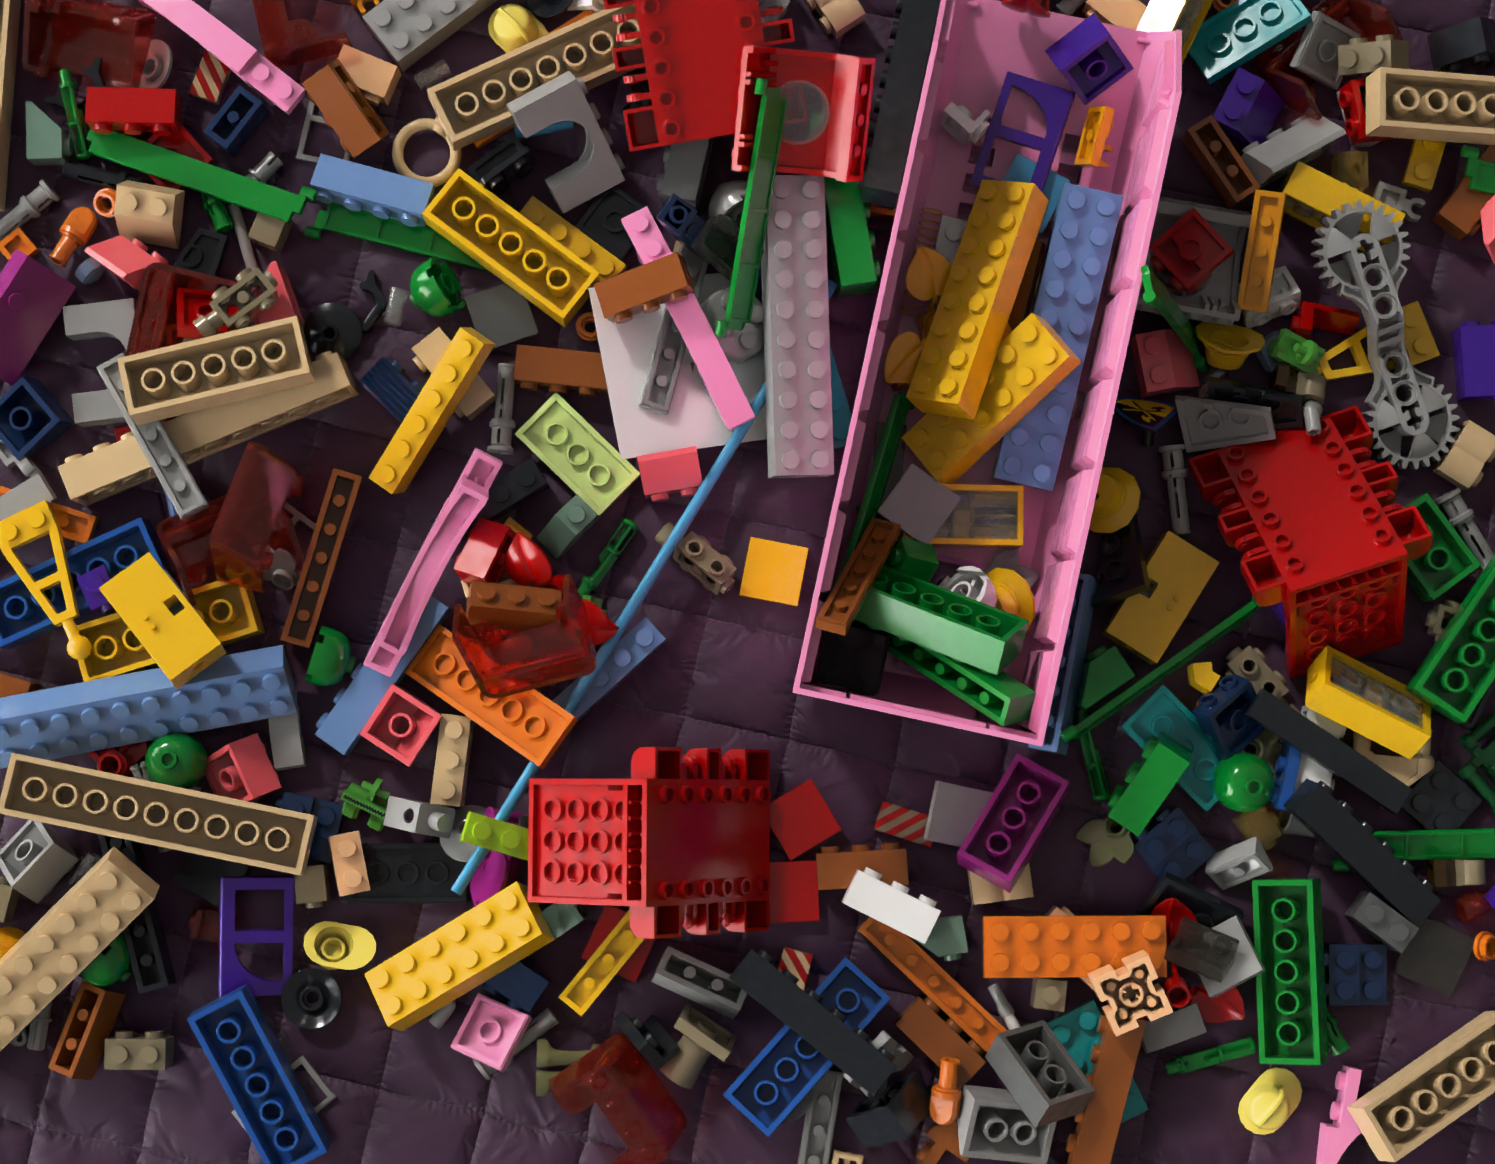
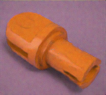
M77 207L70 212L59 229L62 237L48 256L55 264L66 267L76 248L85 246L93 235L98 220L90 208Z
M942 1057L940 1060L939 1082L932 1086L929 1113L935 1123L949 1125L957 1119L960 1111L962 1091L957 1086L960 1060L952 1057Z

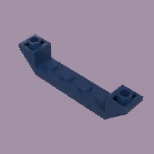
M673 193L656 219L672 237L731 281L737 246L696 216L698 211ZM760 265L755 297L762 303V277Z

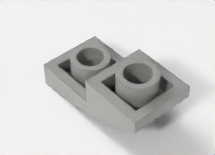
M297 704V713L268 718L272 756L276 771L306 767L304 738L301 735L300 707Z
M1197 1003L1175 1010L1152 1022L1149 1019L1146 1020L1141 1043L1146 1054L1207 1033Z

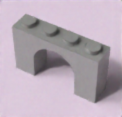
M570 71L506 104L518 129L525 138L560 121H572L584 127L586 145L579 159L572 165L544 179L556 204L563 213L625 181L621 172L625 166L618 153L613 154L609 145L613 144V141L606 128L601 129L597 122L601 116L593 102L588 104L585 94L589 93L582 78H575Z
M134 298L63 306L65 335L71 340L78 341L111 337L121 341L126 349L127 356L150 351L148 336L144 335L143 324L147 321L144 306H141ZM108 389L72 394L75 424L81 427L126 422Z

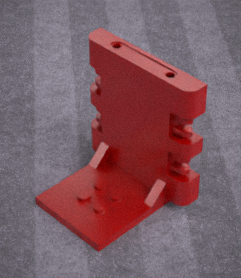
M603 0L605 10L635 5L636 12L612 16L613 23H623L631 19H637L639 31L620 32L616 35V41L641 38V44L612 49L616 72L646 67V73L623 77L624 84H634L639 81L648 80L650 90L643 93H630V95L626 96L627 102L651 99L652 105L623 110L630 152L735 134L743 46H771L795 41L792 18L765 23L761 22V17L784 13L783 6H772L768 9L759 10L758 0ZM793 83L783 87L780 97L788 98L784 125L808 121L802 83Z
M1357 405L1321 416L1322 432L1315 436L1306 434L1304 422L1303 427L1277 430L1276 439L1228 446L1188 459L1189 471L1203 499L1208 503H1213L1217 508H1223L1217 516V525L1226 544L1230 547H1236L1240 552H1246L1241 558L1240 568L1256 603L1259 606L1266 607L1282 602L1286 616L1285 671L1290 680L1306 675L1308 667L1327 645L1356 659L1402 644L1408 561L1425 555L1432 546V533L1415 505L1403 508L1398 503L1390 505L1397 498L1395 492L1398 488V475L1390 461L1380 464L1375 460L1367 461L1372 455L1370 448L1373 444V432Z
M640 747L632 755L631 779L529 778L528 902L629 906L632 932L635 936L646 939L681 937L682 926L687 932L694 935L721 934V924L731 932L769 931V891L771 887L769 880L770 750L731 749L721 757V748H693L682 757V747Z

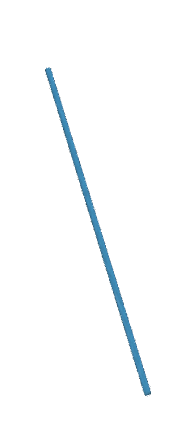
M828 280V300L837 288V284L831 280ZM765 382L750 404L755 417L758 416L766 403ZM756 418L736 427L617 619L615 624L619 627L618 631L601 645L565 703L563 709L570 714H574ZM531 761L528 763L494 819L507 822L527 790L529 778L533 779L540 769L539 766ZM476 847L452 886V891L460 896L462 895L489 849Z

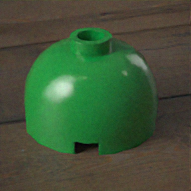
M434 256L414 270L410 279L411 293L409 297L415 308L421 309L424 313L433 317H445L464 308L466 301L464 298L460 300L457 291L463 289L454 271L445 261L439 264L437 262L439 257Z
M321 626L304 682L319 686H331L340 682L345 673H352L356 657L351 656L352 645L343 633L333 628Z
M180 732L167 733L165 736L157 737L149 745L145 755L146 769L149 778L153 782L190 789L200 782L199 780L202 778L203 773L206 772L208 755L203 744L194 736Z
M1245 752L1235 754L1228 760L1222 759L1214 770L1213 792L1218 801L1230 810L1241 813L1258 811L1266 806L1273 796L1275 789L1274 773L1270 766L1257 755Z
M123 932L78 976L97 987H107L113 985L118 980L121 983L124 982L131 975L133 969L130 966L131 961Z

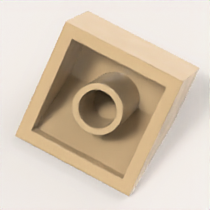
M130 180L117 184L114 216L119 235L130 241L136 238L142 243L179 249L185 190Z

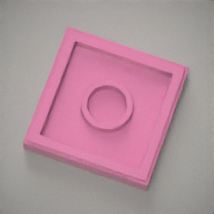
M478 993L450 1047L504 1073L532 1018L525 1013Z

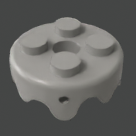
M730 288L715 292L701 306L714 334L717 320L725 321ZM756 297L751 323H742L740 331L727 329L726 337L716 336L728 362H735L737 365L742 364L764 348L762 303Z

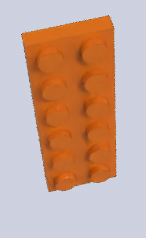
M438 624L404 672L541 769H544L578 720L575 716L440 624Z
M1165 915L983 916L984 978L1088 977L1087 973L1108 964L1114 970L1123 967L1122 958L1143 949L1149 955L1157 976L1167 977Z

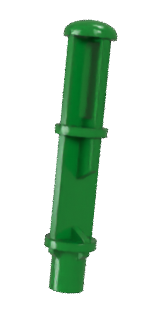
M70 68L59 70L61 78L59 88L62 94L75 158L77 160H87L93 155L89 154L86 150L82 128H84L87 138L86 122L83 111L77 108L73 91L77 87V83L73 80ZM72 129L75 132L79 153L76 150ZM87 141V145H88V149H89V148H90V142Z
M627 518L623 520L599 554L598 558L601 563L592 576H584L582 578V584L576 591L579 596L583 598V595H589L592 590L597 589L602 579L638 530V526L634 521ZM622 525H627L618 537V539L615 541L613 546L610 545V542L613 540V538L620 530ZM632 529L634 532L629 537L625 545L622 547L620 551L617 550V548L620 546L624 538Z
M1086 710L1075 712L1077 724L1088 717ZM1089 731L1079 738L1093 795L1092 798L1094 801H1104L1110 797L1099 750L1094 749Z
M1249 1036L1188 1055L1178 1056L1175 1061L1165 1063L1164 1066L1167 1075L1178 1072L1186 1074L1197 1069L1224 1063L1250 1054L1253 1055L1256 1053L1257 1047L1254 1039Z

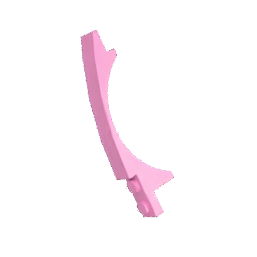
M137 0L143 6L157 12L197 41L272 107L276 105L289 115L306 95V90L194 1Z
M647 206L621 219L622 225L635 247L641 266L673 253L670 251ZM689 293L688 298L680 302H665L664 304L675 322L727 429L730 431L756 418L694 293Z
M475 448L414 560L363 665L388 677L392 676L402 655L405 654L423 611L452 554L472 521L489 499V488L498 474L503 461Z
M1343 1065L1342 1071H1338L1336 1075L1335 1088L1338 1089L1337 1100L1332 1102L1330 1108V1119L1333 1120V1123L1320 1122L1316 1164H1337L1347 1147L1362 1133L1347 1109L1349 1105L1358 1100L1357 1096L1362 1070L1356 1067Z

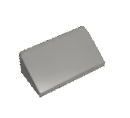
M1252 837L1214 853L1206 860L1205 868L1207 875L1222 890L1273 870V866L1257 837Z

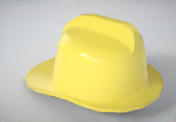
M510 3L502 5L489 18V35L505 53L549 33L545 26L529 10L519 4Z
M323 921L313 925L304 937L303 946L306 955L313 962L328 970H356L362 968L373 959L376 953L374 936L367 929L359 926Z
M1275 1067L1262 1073L1239 1102L1238 1114L1245 1128L1254 1134L1261 1135L1274 1133L1295 1111L1301 1100L1302 1088L1299 1079L1286 1068Z

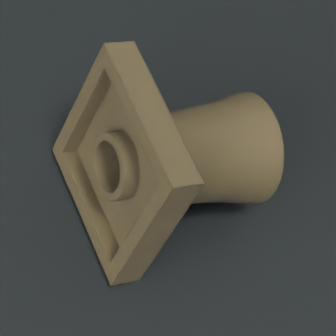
M687 1003L673 1026L684 1034L677 1042L680 1050L660 1070L679 1086L692 1089L710 1054L724 1062L730 1054L737 1036Z

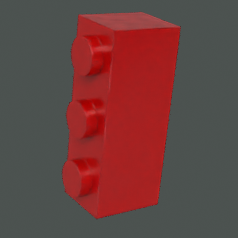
M87 87L85 122L95 133L107 135L111 134L112 131H123L128 135H140L142 132H153L159 136H169L171 132L180 133L182 98L176 89Z

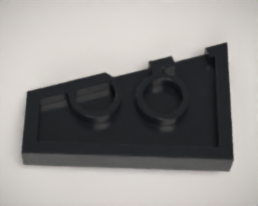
M1167 871L1164 872L1134 914L1150 915L1153 909L1162 901L1168 898H1177L1195 915L1198 923L1197 933L1200 934L1234 916H1238L1240 920L1244 918L1242 909Z

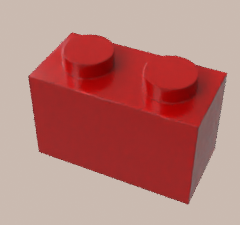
M479 517L475 527L469 532L468 541L463 551L456 558L454 571L463 582L471 584V581L499 583L505 571V554L516 534L510 526Z

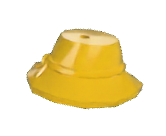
M1202 321L1195 328L1197 338L1204 344L1207 363L1219 369H1239L1251 353L1258 352L1265 346L1263 335L1246 327L1234 324L1233 326Z
M1102 467L1096 495L1099 494V498H1095L1089 529L1094 533H1114L1131 522L1139 509L1141 491L1134 476L1121 468Z
M997 567L988 572L986 575L996 588V608L1028 620V631L1035 617V598L1028 582L1014 570Z

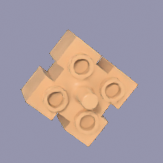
M1144 949L1122 958L1124 966L1114 970L1108 964L1087 973L1101 1002L1107 1000L1109 1003L1103 1006L1102 1009L1116 1037L1138 1028L1139 1025L1136 1019L1146 1016L1152 1022L1173 1012L1164 989L1159 983L1152 984V980L1157 979L1158 976L1149 955Z

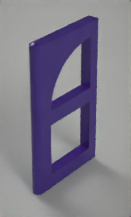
M1008 71L970 185L979 188L982 179L1001 181L983 175L994 140L998 138L1040 151L1030 183H1035L1043 193L1076 93ZM1012 87L1027 94L1040 107L1046 122L1045 138L1000 124Z
M294 875L220 877L218 996L222 997L245 984L249 985L254 996H281L285 983L292 976ZM284 889V929H235V890ZM235 943H283V981L264 979L249 971L238 958Z

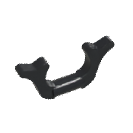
M96 57L90 67L83 68V72L93 79L95 87H107L102 76V57ZM60 88L57 89L55 96L45 99L47 104H58L64 108ZM86 99L80 104H76L77 108L83 111V115H85Z
M370 270L367 280L359 284L361 290L371 292L375 296V305L366 317L360 321L363 333L369 332L387 309V299L376 284V273L374 270Z

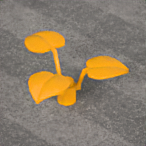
M920 246L916 249L905 275V284L909 294L921 301H927L932 298L931 304L927 306V311L922 312L916 320V326L920 331L919 334L922 336V341L914 332L901 333L892 341L884 362V379L887 383H911L936 312L934 308L938 303V296H941L952 267L943 255L928 247ZM1008 322L1001 342L1012 332Z

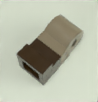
M1279 361L1269 376L1268 388L1301 395L1302 406L1310 400L1318 401L1323 405L1327 381L1326 378L1319 374L1290 369V364Z
M1426 860L1427 881L1433 887L1486 884L1485 860Z

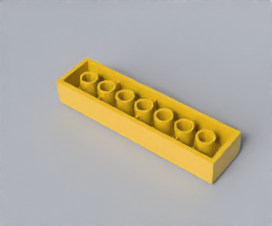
M983 179L981 181L906 398L923 413L967 419L975 418L1049 200L1035 183Z

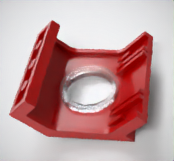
M756 45L743 46L740 86L738 88V108L735 119V139L732 150V170L741 172L750 170L762 95L755 94L754 90L756 78L769 80L768 87L782 89L780 97L788 98L776 172L836 178L837 181L843 182L863 181L876 58Z

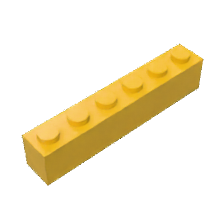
M472 327L459 328L368 477L370 480L391 494L404 493L495 346L494 342Z

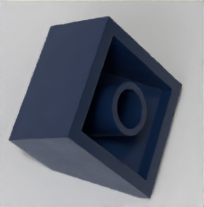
M22 376L0 397V440L18 461L53 444L75 423L39 379Z

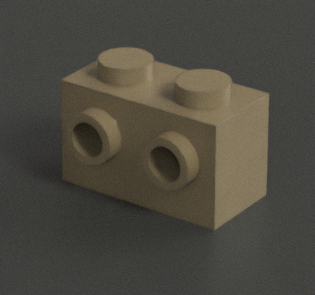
M1393 34L1376 36V41L1368 42V38L1349 39L1348 45L1338 46L1339 76H1366L1373 73L1379 67L1410 69L1409 41L1394 40Z
M131 1030L115 1031V1035L105 1039L104 1070H166L173 1066L174 1036H164V1031H145V1035H133Z

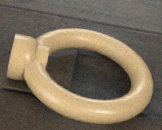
M437 116L435 119H417L405 125L397 134L392 147V160L399 175L433 183L434 187L443 185L452 177L459 168L462 157L461 148L456 151L453 150ZM421 130L436 132L446 139L450 148V158L447 166L434 176L424 177L415 174L408 168L404 160V147L407 140L414 133Z

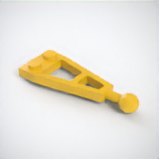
M1416 301L1403 306L1405 348L1412 366L1440 356L1419 302ZM1367 326L1325 352L1317 369L1318 374L1326 378V381L1373 374L1360 340L1367 337ZM1349 348L1356 366L1331 370L1328 360ZM1393 360L1386 362L1388 371L1395 370L1396 368Z
M43 500L0 521V549L52 623L57 627L63 626L69 639L67 644L68 654L73 659L82 660L90 655L92 645L86 637L80 635L73 620L80 617L61 528L49 502ZM50 534L58 572L36 582L14 550ZM61 583L67 610L58 613L43 591Z

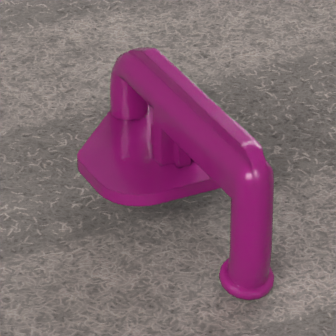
M487 807L485 816L495 818L500 809ZM513 811L507 823L528 828L529 817ZM491 850L485 856L469 882L474 907L515 883L522 859Z

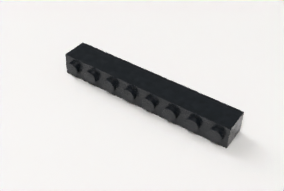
M898 0L895 14L900 15L899 22L893 21L890 39H894L895 43L894 47L888 45L884 63L890 64L889 70H882L879 88L884 89L883 96L877 95L873 112L878 113L879 116L877 121L871 120L868 138H872L873 143L872 146L866 145L865 164H868L866 172H863V181L857 184V189H862L860 200L862 202L896 208L940 0Z

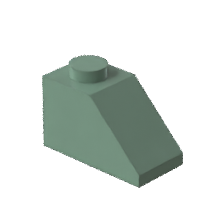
M25 101L27 160L35 167L64 165L67 159L70 160V156L74 154L72 139L32 101Z
M576 494L553 516L536 538L558 559L599 520V517Z
M553 903L542 911L556 939L588 917L580 904Z
M960 914L938 918L925 944L916 940L936 956H944V961L961 959V953L968 952L963 917Z

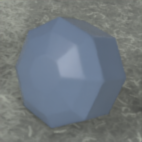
M91 257L78 266L75 276L85 286L90 285L103 275L105 267Z

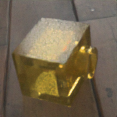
M1338 151L1331 159L1332 178L1345 182L1348 186L1363 192L1369 186L1368 151Z
M1265 807L1258 811L1241 813L1232 819L1244 840L1257 837L1265 851L1274 847L1277 844L1275 839L1282 835L1278 829L1281 827L1280 821L1272 811L1268 813Z

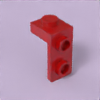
M1303 301L1297 315L1291 319L1289 330L1308 340L1312 328L1352 335L1360 320V313Z

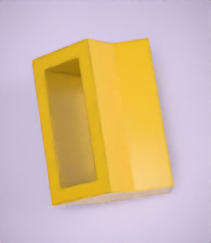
M1212 662L1192 663L1187 666L1189 685L1203 694L1210 693L1220 678V675L1213 672Z

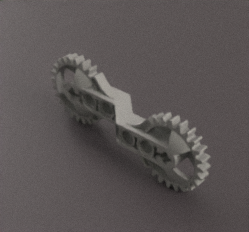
M1361 200L1353 203L1352 207L1349 203L1341 205V211L1337 208L1330 211L1332 218L1327 216L1321 220L1326 228L1319 227L1315 230L1321 238L1312 240L1311 243L1318 246L1319 250L1311 253V256L1319 257L1320 262L1316 263L1313 267L1323 268L1324 271L1319 276V279L1326 277L1330 279L1327 285L1328 289L1338 285L1336 295L1352 301L1361 309L1367 326L1368 360L1373 371L1374 383L1364 402L1371 410L1362 412V415L1369 418L1367 424L1373 432L1374 442L1370 450L1380 449L1377 458L1384 459L1388 456L1387 461H1390L1391 465L1398 461V469H1406L1408 464L1411 470L1418 469L1419 463L1422 467H1429L1430 460L1433 462L1441 460L1438 452L1442 454L1449 453V449L1445 445L1446 443L1456 442L1450 436V433L1459 431L1458 427L1452 425V421L1460 419V416L1452 415L1451 411L1458 405L1448 404L1447 401L1451 398L1452 394H1441L1444 388L1443 384L1433 387L1435 377L1424 374L1412 366L1405 348L1404 312L1398 298V289L1408 270L1401 262L1410 260V256L1404 254L1403 250L1411 247V244L1402 242V238L1406 237L1409 233L1399 232L1398 228L1403 224V221L1396 223L1391 221L1395 215L1394 211L1386 215L1383 214L1385 205H1380L1374 210L1373 201L1367 202L1363 207ZM1363 215H1370V233L1358 235ZM1389 236L1393 237L1394 242L1380 246L1378 240ZM1363 246L1365 252L1358 254L1357 248ZM1342 254L1343 260L1329 265L1328 258ZM1367 261L1370 262V264L1367 266H1361L1362 263H1365ZM1368 271L1375 275L1376 282L1374 286H1371L1366 281V273ZM1378 299L1385 304L1384 314H1380L1376 309ZM1389 358L1396 365L1393 373H1390L1386 368V362ZM1398 386H1401L1405 391V399L1403 401H1400L1396 396ZM1410 406V409L1402 411L1401 407ZM1442 408L1443 413L1429 417L1428 413ZM1413 417L1414 423L1408 426L1407 421ZM1391 426L1393 428L1392 431H1389L1381 435L1378 434L1379 430ZM1414 436L1408 458L1402 457L1400 454L1402 437Z

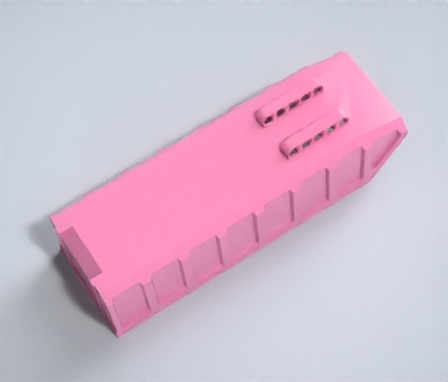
M941 0L792 693L1043 747L1142 282L1140 267L1145 265L1182 94V30L1145 32L1102 23L1134 69L1086 105H1084L1077 94L1075 95L1050 169L1069 179L1070 183L1075 185L1077 184L1080 172L1078 185L1123 195L1124 198L1053 491L1024 485L1023 546L1018 549V565L1029 567L1038 574L1037 581L1030 588L1035 598V617L1030 629L1026 632L1021 654L1002 671L1035 691L1036 694L1029 719L1003 727L988 716L980 717L974 707L927 676L897 670L899 658L889 651L887 652L880 690L874 696L845 687L815 681L825 639V630L815 628V622L834 587L836 576L841 573L858 516L856 506H861L873 466L877 422L886 423L894 394L899 395V392H907L911 384L908 383V386L901 388L900 391H893L891 386L887 385L884 379L885 357L890 344L901 333L914 332L922 341V336L919 334L920 331L916 326L918 317L899 313L900 310H903L900 308V305L907 304L903 300L911 304L920 305L922 308L909 305L901 307L921 314L927 311V306L932 302V298L927 301L903 298L908 296L903 291L907 289L905 275L910 260L914 257L912 252L916 251L913 245L920 243L915 239L916 236L921 235L917 232V229L924 228L918 222L925 220L922 217L941 222L942 216L933 214H922L921 217L920 214L925 213L922 208L938 209L943 212L942 215L968 221L979 188L971 186L970 182L987 132L976 144L971 141L964 147L939 124L943 111L951 102L957 106L961 104L971 112L973 116L971 119L975 121L987 109L991 113L987 121L990 123L1008 71L1075 92L1045 50L1085 19L1048 11L1051 14L1050 18L1036 17L1029 13L1013 11L1001 5V1ZM1012 87L1000 124L1045 138L1046 122L1040 107L1027 94ZM1108 106L1115 109L1113 127L1105 144L1113 148V151L1103 152L1101 157L1104 162L1109 163V166L1081 168L1074 165L1088 108ZM995 138L983 175L1003 181L1017 153L1037 163L1040 151ZM924 209L926 211L933 213H941L939 211L932 209ZM1055 211L1043 234L1038 233L1036 240L1043 241L1046 245L1045 252ZM928 221L920 222L925 227L939 230L940 224ZM929 229L918 230L924 235L938 236L937 231ZM917 237L921 242L936 245L937 239ZM917 244V245H915V247H917V248L920 247V246H924V247H928V248L933 249V250L935 249V247H933V246H928V245H925V244ZM1043 256V260H1042V264H1041V268H1040L1039 275H1040V273H1041V269H1042V265H1043V261H1044V256ZM902 312L909 315H916L908 312ZM916 406L913 410L909 409L904 424L907 425L906 433L927 413L921 412ZM1000 440L953 483L1021 485L991 478ZM905 443L902 476L913 463L933 477ZM958 495L961 500L957 505H968V495ZM934 547L936 554L981 563L982 571L991 568L994 557L1000 552L1007 550L997 548Z

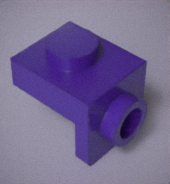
M106 565L99 566L76 578L92 611H102L103 614L114 611V608L99 590V587L112 579Z

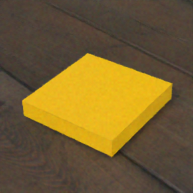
M750 537L739 596L797 607L809 548Z

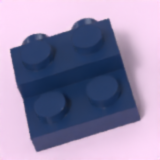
M1235 674L1223 677L1219 681L1220 687L1213 693L1202 695L1198 700L1199 705L1193 709L1202 733L1211 736L1217 752L1223 760H1228L1233 755L1240 753L1265 730L1263 726L1245 715L1257 695L1251 680Z
M289 791L284 792L283 797L278 796L275 807L318 817L309 859L331 864L332 858L328 837L340 834L344 818L342 814L343 804Z
M1167 806L1155 816L1157 820L1155 824L1149 829L1146 826L1139 837L1135 834L1132 837L1135 840L1133 842L1134 851L1158 879L1167 871L1185 880L1216 852L1178 806L1173 808Z
M1324 943L1327 1005H1387L1386 944Z

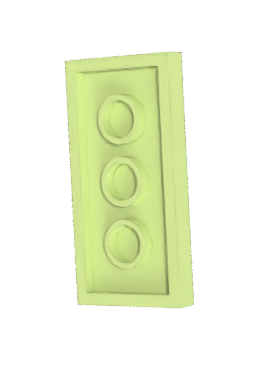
M557 392L515 433L599 517L640 476V472L626 459L621 460L620 453Z

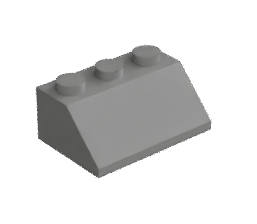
M1318 113L1310 118L1303 115L1290 123L1291 128L1283 131L1282 128H1279L1266 137V142L1259 144L1258 141H1255L1242 150L1244 154L1241 158L1262 188L1286 175L1298 161L1306 164L1326 153L1346 134L1344 128Z
M963 1085L960 1111L957 1117L960 1155L970 1158L1047 1164L1057 1121L1035 1128L1008 1089Z

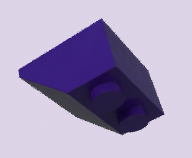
M1094 13L1045 50L1084 105L1088 104L1134 69Z
M1238 67L1213 113V117L1229 140L1243 147L1255 141L1262 144L1265 142L1285 101L1264 79Z

